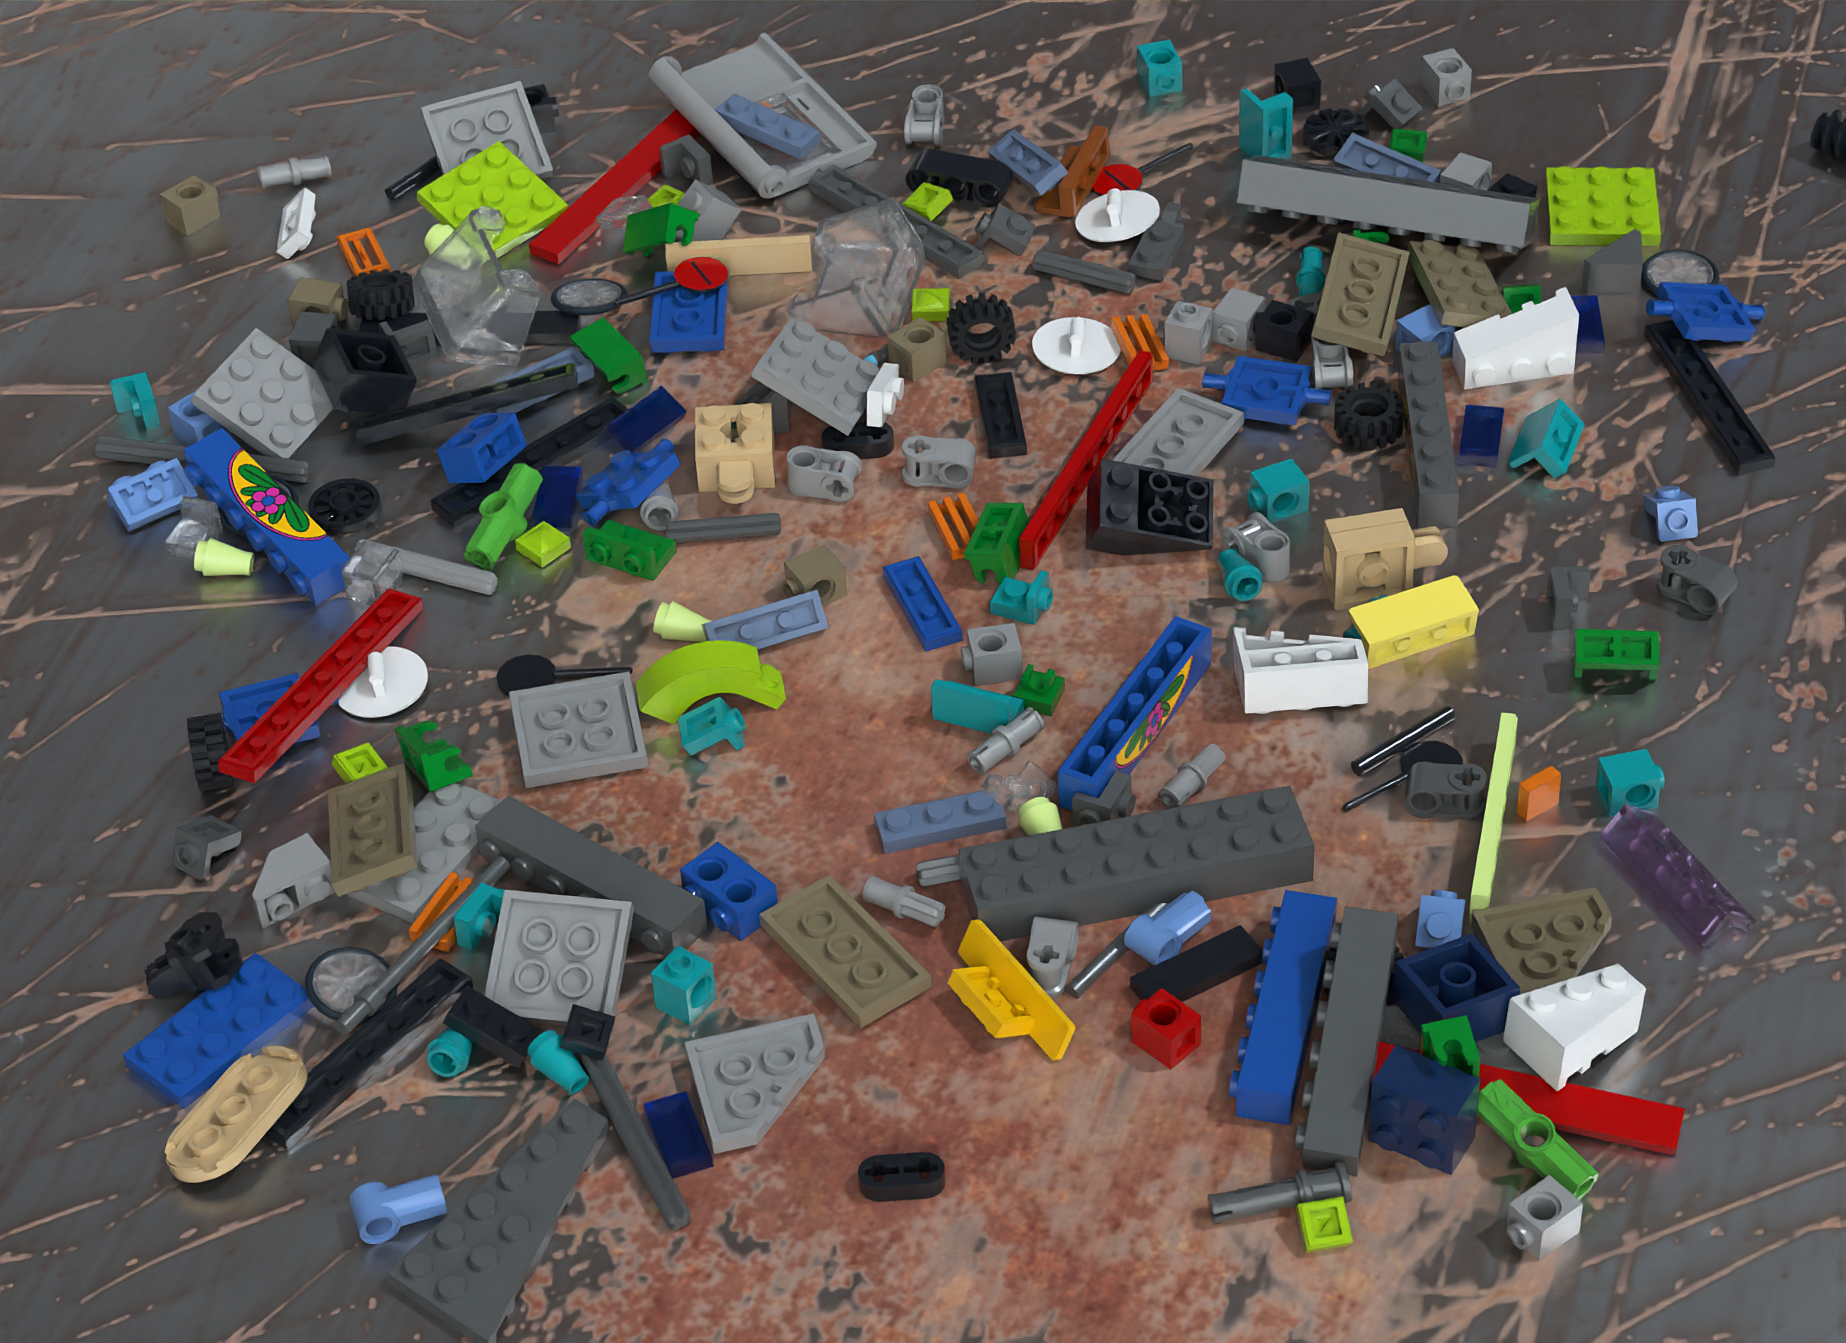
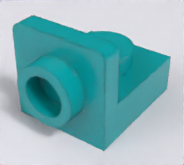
M146 372L110 381L118 413L133 410L135 418L142 416L146 431L161 427L155 399Z
M1040 570L1033 584L1005 577L990 601V614L1035 625L1042 612L1048 611L1053 601L1054 591L1053 588H1049V572Z
M720 696L678 717L682 747L690 755L710 747L725 738L736 750L745 747L743 731L746 730L744 718L737 708L731 709Z
M481 882L453 916L458 946L473 951L483 937L486 938L491 934L495 923L499 921L504 889H497Z

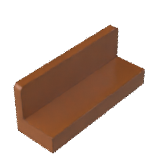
M1094 125L1083 146H1069L1061 160L1068 173L1059 180V183L1053 189L1046 191L1039 197L1035 204L1036 212L1076 217L1101 170L1110 158L1108 127Z

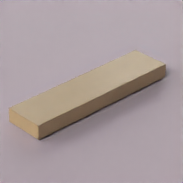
M810 235L691 241L686 246H682V242H674L670 245L665 243L667 271H675V268L681 262L696 257H709L720 261L728 269V276L812 271Z

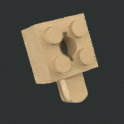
M771 403L695 407V461L699 492L718 491L722 501L738 504L750 500L754 489L775 488V444ZM731 422H736L737 429L731 428Z
M1403 508L1324 520L1322 580L1334 611L1366 604L1372 597L1378 598L1380 595L1391 596L1412 589L1414 569L1442 564L1448 554L1447 545L1443 540L1441 531L1436 526L1411 530Z

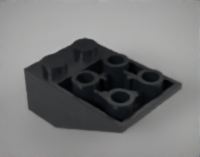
M1101 459L1087 482L1085 549L1122 556L1210 550L1213 547L1214 479Z

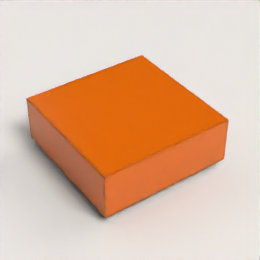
M1552 765L1519 783L1517 814L1525 821L1534 818L1559 803L1561 773Z

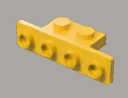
M979 919L971 920L958 949V954L968 964L969 968L953 969L947 982L948 985L961 998L963 1004L982 1022L985 1029L995 1038L1029 1034L1051 1060H1061L1075 1031L1074 1023L990 929Z

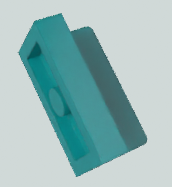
M1249 89L1240 90V148L1250 157L1255 155L1281 159L1291 157L1293 98L1286 92L1261 101Z
M1561 398L1548 404L1525 418L1508 464L1514 469L1535 458L1554 478L1566 473L1585 424Z
M935 679L931 685L933 719L991 734L999 725L1006 726L1024 711L1023 699L949 680Z

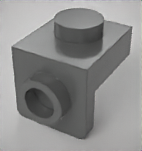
M1394 78L1384 87L1380 83L1375 85L1364 96L1368 102L1359 112L1366 116L1375 109L1393 129H1401L1423 107Z
M998 204L990 215L985 212L978 221L974 231L979 234L974 246L981 250L988 239L991 238L1021 256L1028 247L1035 225L1023 216Z
M1115 771L1099 798L1076 792L1072 798L1073 825L1076 827L1131 816L1136 801L1135 794H1131V775Z

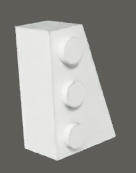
M1564 287L1555 291L1556 297L1534 305L1533 301L1522 304L1523 310L1504 318H1500L1498 314L1454 332L1452 363L1464 390L1573 374L1579 313L1567 288Z
M1233 627L1234 671L1245 714H1267L1272 711L1294 709L1304 711L1329 706L1349 707L1353 704L1368 703V660L1361 639L1310 634L1309 641L1284 639V632L1271 631L1270 637L1246 635V628Z
M1615 964L1511 997L1503 1042L1558 1092L1566 1086V1080L1576 1071L1583 1073L1590 1068L1593 1058L1600 1053L1607 1055L1638 1031L1646 988L1623 967Z

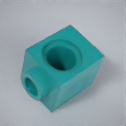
M1170 39L1137 46V75L1149 97L1182 91V61Z
M1292 458L1250 472V489L1246 491L1248 504L1252 511L1261 513L1270 523L1309 511L1310 481Z
M1647 749L1598 758L1595 788L1609 817L1658 807L1660 789H1663L1665 786V779L1661 766L1654 764Z
M677 946L651 972L655 1007L689 1026L717 998L713 963L680 946Z

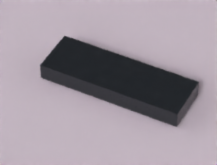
M1012 372L975 376V389L989 459L1027 455V444Z
M1239 925L1131 976L1130 988L1140 1000L1149 999L1162 988L1183 1002L1262 964L1263 950L1245 929Z

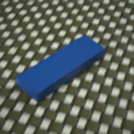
M919 556L882 567L884 580L925 652L963 641L962 629Z

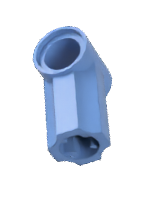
M1193 890L1189 893L1184 892L1153 917L1148 914L1138 916L1128 927L1124 937V944L1155 966L1178 955L1182 944L1211 921V910L1207 907L1202 896Z
M436 1174L390 1188L380 1182L365 1183L357 1187L349 1197V1203L362 1241L369 1244H379L391 1240L397 1235L401 1226L447 1213L442 1188Z

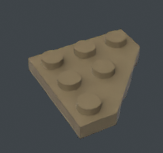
M1597 887L1472 912V926L1481 944L1519 985L1520 995L1576 977L1607 935L1612 925V914Z

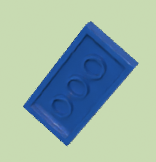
M255 952L243 962L230 982L216 990H206L123 1054L125 1065L179 1107L185 1109L209 1090L235 1061L249 1053L251 1055L255 1054L314 1006L307 996L306 988Z

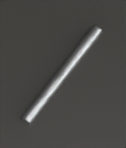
M1168 903L1149 906L1140 915L1148 914L1153 917L1165 908ZM1128 927L1065 986L1066 993L1078 999L1129 950L1124 944V937Z

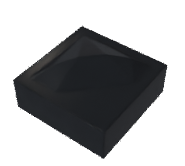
M573 1004L560 1048L603 1061L615 1016Z

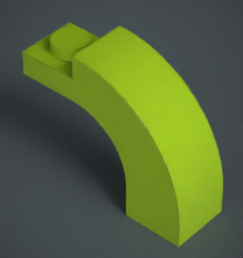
M705 641L676 649L652 664L636 682L640 711L673 725L678 720V717L682 716L694 702L712 694H739L776 710L786 700L781 671L769 664L760 663L757 647L736 641Z

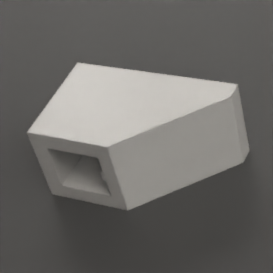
M696 179L678 204V206L699 213V219L695 221L692 241L722 240L742 211L725 193ZM679 230L676 231L677 235L674 242H681L683 231Z
M308 833L271 850L252 893L258 923L261 928L264 929L335 893L331 884V862Z

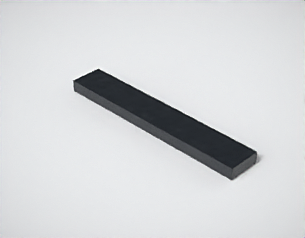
M562 311L407 313L403 316L397 314V317L392 319L390 316H387L384 320H378V317L367 320L365 316L361 319L359 332L380 334L379 323L384 321L388 323L394 332L428 320L433 327L436 346L571 344L569 336L580 331L581 315L568 314Z
M1673 320L1646 325L1645 338L1738 476L1774 468L1775 455L1698 343L1693 340L1684 339Z
M571 362L360 419L357 422L355 436L359 446L576 388L578 373L575 364Z
M611 397L528 444L527 447L484 483H459L431 499L432 511L455 529L480 514V503L488 495L500 490L514 464L525 463L532 469L538 470L542 478L636 425V415L614 397Z
M439 958L307 1074V1080L302 1091L264 1136L289 1151L451 1008L466 985L473 988L472 977Z

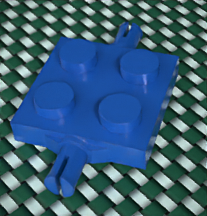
M1660 282L1656 291V296L1659 300L1650 299L1646 304V312L1649 316L1662 315L1671 318L1684 339L1693 341L1701 339L1721 340L1724 342L1750 341L1755 328L1749 319L1761 321L1765 316L1763 305H1746L1732 296L1726 285Z
M1245 356L1237 357L1234 368L1227 375L1204 372L1202 388L1224 390L1221 404L1244 412V419L1261 420L1277 424L1296 426L1301 409L1307 403L1330 406L1332 390L1310 388L1312 366Z
M663 438L652 450L647 452H630L625 450L612 456L610 464L600 473L590 477L586 482L587 485L576 495L581 508H590L583 514L585 522L590 526H595L606 514H610L614 510L635 509L681 465L675 452H673V443Z
M298 673L219 692L220 704L223 709L224 729L234 739L235 743L300 678ZM338 698L330 706L339 705ZM317 720L294 743L320 737Z

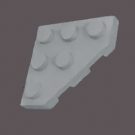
M814 1013L684 1042L687 1060L713 1153L717 1154L759 1144L825 1059L824 1043Z

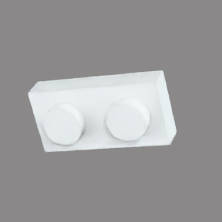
M305 187L283 208L276 252L286 259H289L297 250H304L312 239L313 234L310 231L312 221L316 215V211H314L316 195Z
M884 363L867 390V426L882 427L888 415L894 414L897 400H902L904 379L899 378V364Z

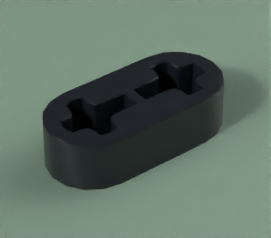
M867 422L856 423L848 436L829 426L822 432L821 436L822 449L848 451L858 456L859 459L885 457L894 450V431L885 422L882 427L867 426Z
M930 1152L871 1156L865 1159L858 1168L859 1189L866 1199L876 1202L932 1198L940 1194L945 1187V1166L943 1160L938 1155ZM929 1172V1178L920 1179V1173ZM883 1175V1181L874 1182V1176Z

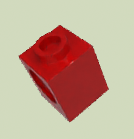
M1161 988L1149 999L1141 1000L1131 1013L1132 1042L1171 1070L1201 1045V1015Z

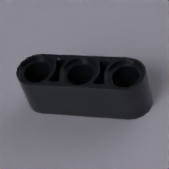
M924 149L920 151L906 174L905 181L906 185L913 192L925 182L950 190L953 198L952 201L993 208L1002 202L1013 182L1014 176L1009 166L999 161L934 149Z

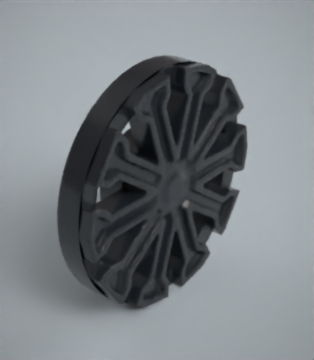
M1332 108L1319 110L1318 114L1313 113L1306 119L1303 127V140L1309 148L1318 153L1336 156L1352 133L1369 139V125L1365 122L1363 116L1358 113L1353 114L1348 109L1338 108V111H1332Z
M345 478L331 481L319 487L309 499L308 510L310 517L324 531L328 530L330 534L345 535L346 531H351L352 533L359 532L365 529L367 524H372L379 517L381 500L378 490L369 482Z

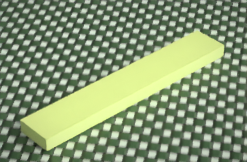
M1501 712L1471 891L1469 924H1472L1473 911L1488 909L1490 904L1516 744L1518 722L1516 714Z

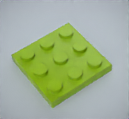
M500 141L417 191V201L442 225H450L472 248L476 249L479 252L478 259L486 266L548 227L568 208V204Z
M1568 166L1546 168L1545 186L1550 245L1608 246L1632 230L1637 229L1641 232L1642 246H1660L1661 228L1654 168H1571Z

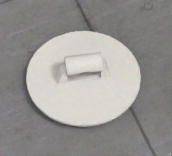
M1113 188L1109 190L1108 194L1102 195L1086 204L1077 214L1075 225L1079 234L1086 239L1096 242L1122 241L1137 236L1150 228L1159 217L1160 206L1158 201L1148 193L1135 190L1120 191Z
M1068 317L1051 321L1038 329L1032 341L1033 352L1040 362L1053 370L1068 374H1090L1102 371L1111 366L1121 353V348L1110 327L1096 320L1081 317Z
M386 647L382 653L373 652L368 655V667L338 697L339 706L352 715L364 718L384 717L402 711L413 704L425 690L428 681L427 667L421 657L408 649Z

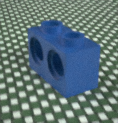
M515 412L479 414L436 451L449 483H484L527 447Z
M719 842L680 868L682 889L703 899L706 915L713 921L715 926L723 932L728 931L739 941H743L761 927L760 913L778 904L776 884Z

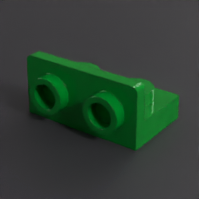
M607 520L600 530L587 527L582 533L586 560L651 581L657 578L677 552L675 540L611 520Z

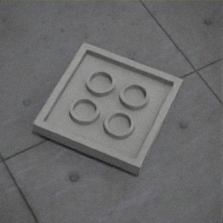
M521 81L420 107V114L442 176L500 141L541 180L553 177V167Z
M792 316L759 360L750 376L848 436L867 408V390L878 374L879 368L874 363L862 360L849 352L843 344L832 341L815 331L809 323L799 321Z
M255 328L193 394L190 401L264 456L289 459L295 456L335 411L316 370L258 328Z
M630 672L509 692L526 788L648 767L647 753Z
M504 889L484 996L524 1020L535 1024L566 1027L573 1004L616 1016L634 913L632 902Z

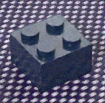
M1472 933L1395 961L1393 1001L1420 1033L1422 1024L1467 1015L1475 1043L1505 1032L1509 1001L1511 997L1520 995V987Z
M1395 1045L1372 1081L1369 1141L1378 1144L1385 1150L1395 1151L1419 1161L1428 1168H1435L1452 1175L1475 1138L1480 1078L1448 1065L1442 1066L1436 1060Z

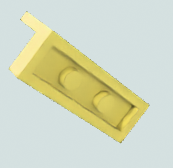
M1453 575L1353 607L1349 610V618L1362 638L1368 660V669L1474 635L1479 608L1460 578Z

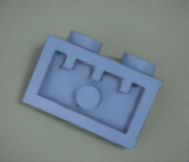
M177 458L168 462L158 461L150 465L145 472L133 477L123 476L115 480L107 488V504L111 510L116 509L128 532L198 502V494L188 480Z

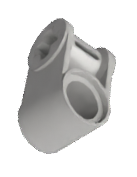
M931 84L918 86L912 92L909 111L905 117V145H911L913 142H933L935 146H941L944 124L942 90L938 86Z
M1312 337L1311 366L1313 388L1344 387L1346 390L1347 387L1353 386V366L1347 346L1329 343Z
M918 435L909 437L903 442L902 453L906 457V465L902 469V479L905 483L915 487L934 486L962 489L972 482L976 450L974 445L968 440L962 438H932ZM918 447H922V453L918 454ZM916 469H920L919 476L916 475Z
M808 445L796 446L787 453V488L792 494L800 497L809 496L830 499L836 502L848 501L854 495V480L861 474L862 462L858 456L848 451L820 449ZM842 462H845L842 469L840 465ZM841 484L843 488L841 491H838Z
M1254 512L1248 516L1246 522L1236 527L1228 526L1221 531V540L1225 550L1235 549L1238 551L1240 556L1260 570L1263 581L1279 582L1288 577L1290 573L1289 536L1271 524L1261 513Z
M1035 916L1027 950V963L1030 966L1028 973L1050 998L1058 997L1065 990L1071 963L1076 956L1079 923Z

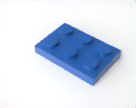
M675 271L655 272L654 287L675 281ZM729 278L723 287L712 292L695 293L678 287L653 295L650 331L651 353L725 350Z

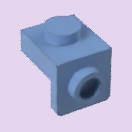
M1678 486L1656 488V494L1644 495L1645 511L1656 517L1657 538L1660 541L1694 538L1698 535L1696 498L1680 490Z
M1445 890L1431 891V896L1421 895L1415 949L1428 950L1460 938L1465 915V900L1457 899L1456 893Z

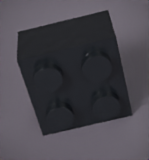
M326 328L313 362L317 375L334 409L348 413L357 411L379 415L405 408L417 382V378L395 335Z

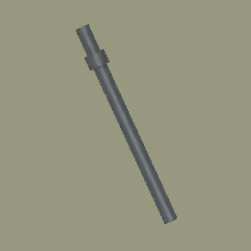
M498 856L372 985H365L354 996V1004L335 1022L336 1029L341 1034L348 1035L367 1015H374L385 1003L384 997L454 926L453 916L480 883L493 886L510 869L509 862L504 857Z

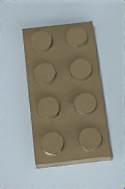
M1338 232L1311 337L1358 349L1366 353L1385 356L1410 252Z
M1424 240L1423 242L1409 241L1407 251L1410 253L1408 259L1441 325L1468 327L1498 314L1500 318L1512 314L1479 250L1462 244L1457 247L1445 246L1433 240Z
M405 762L328 791L331 884L338 897L350 892H361L372 884L391 877H401L410 870L418 868L412 778Z
M830 874L759 914L760 926L860 1028L932 987L931 975Z

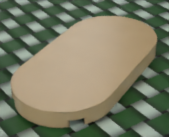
M274 1045L261 1049L264 1054L252 1057L251 1053L244 1055L225 1071L171 1133L165 1144L164 1152L167 1156L165 1160L174 1177L189 1183L212 1180L232 1170L247 1156L305 1086L307 1069L297 1051L287 1046Z

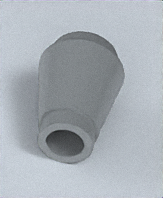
M663 481L643 501L640 509V516L643 522L649 528L657 531L666 530V524L669 521H676L679 516L678 506L666 481Z

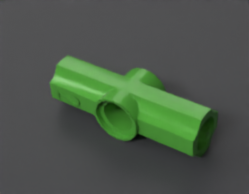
M525 463L514 464L500 490L488 495L480 503L479 512L483 519L463 553L469 564H473L481 570H492L507 543L517 539L525 532L528 524L524 513L543 481L538 470L532 469Z
M1501 1079L1489 1083L1480 1091L1477 1115L1514 1150L1515 1157L1520 1164L1526 1168L1534 1169L1543 1179L1550 1175L1579 1200L1590 1191L1592 1185L1598 1179V1172L1555 1132L1554 1124L1548 1117L1535 1113ZM1536 1135L1545 1139L1546 1142L1541 1146L1533 1147L1524 1143V1139Z

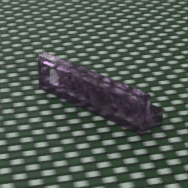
M1624 804L1599 837L1701 947L1712 949L1730 926L1749 932L1757 923L1654 813Z

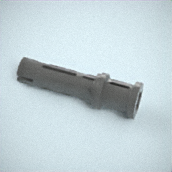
M1343 1161L1334 1163L1333 1168L1309 1173L1305 1169L1297 1170L1296 1173L1292 1174V1178L1282 1181L1260 1184L1229 1192L1209 1194L1208 1202L1211 1204L1208 1205L1213 1223L1218 1224L1219 1222L1295 1207L1297 1204L1342 1196L1344 1202L1347 1203L1352 1201V1192L1345 1164Z

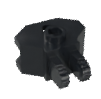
M200 912L186 920L180 929L172 934L169 941L165 943L166 953L155 959V962H150V965H147V969H145L148 994L156 997V999H162L167 997L168 994L172 995L184 987L192 994L197 990H216L232 980L243 964L241 949L235 938H225V933L222 929V919L217 912Z

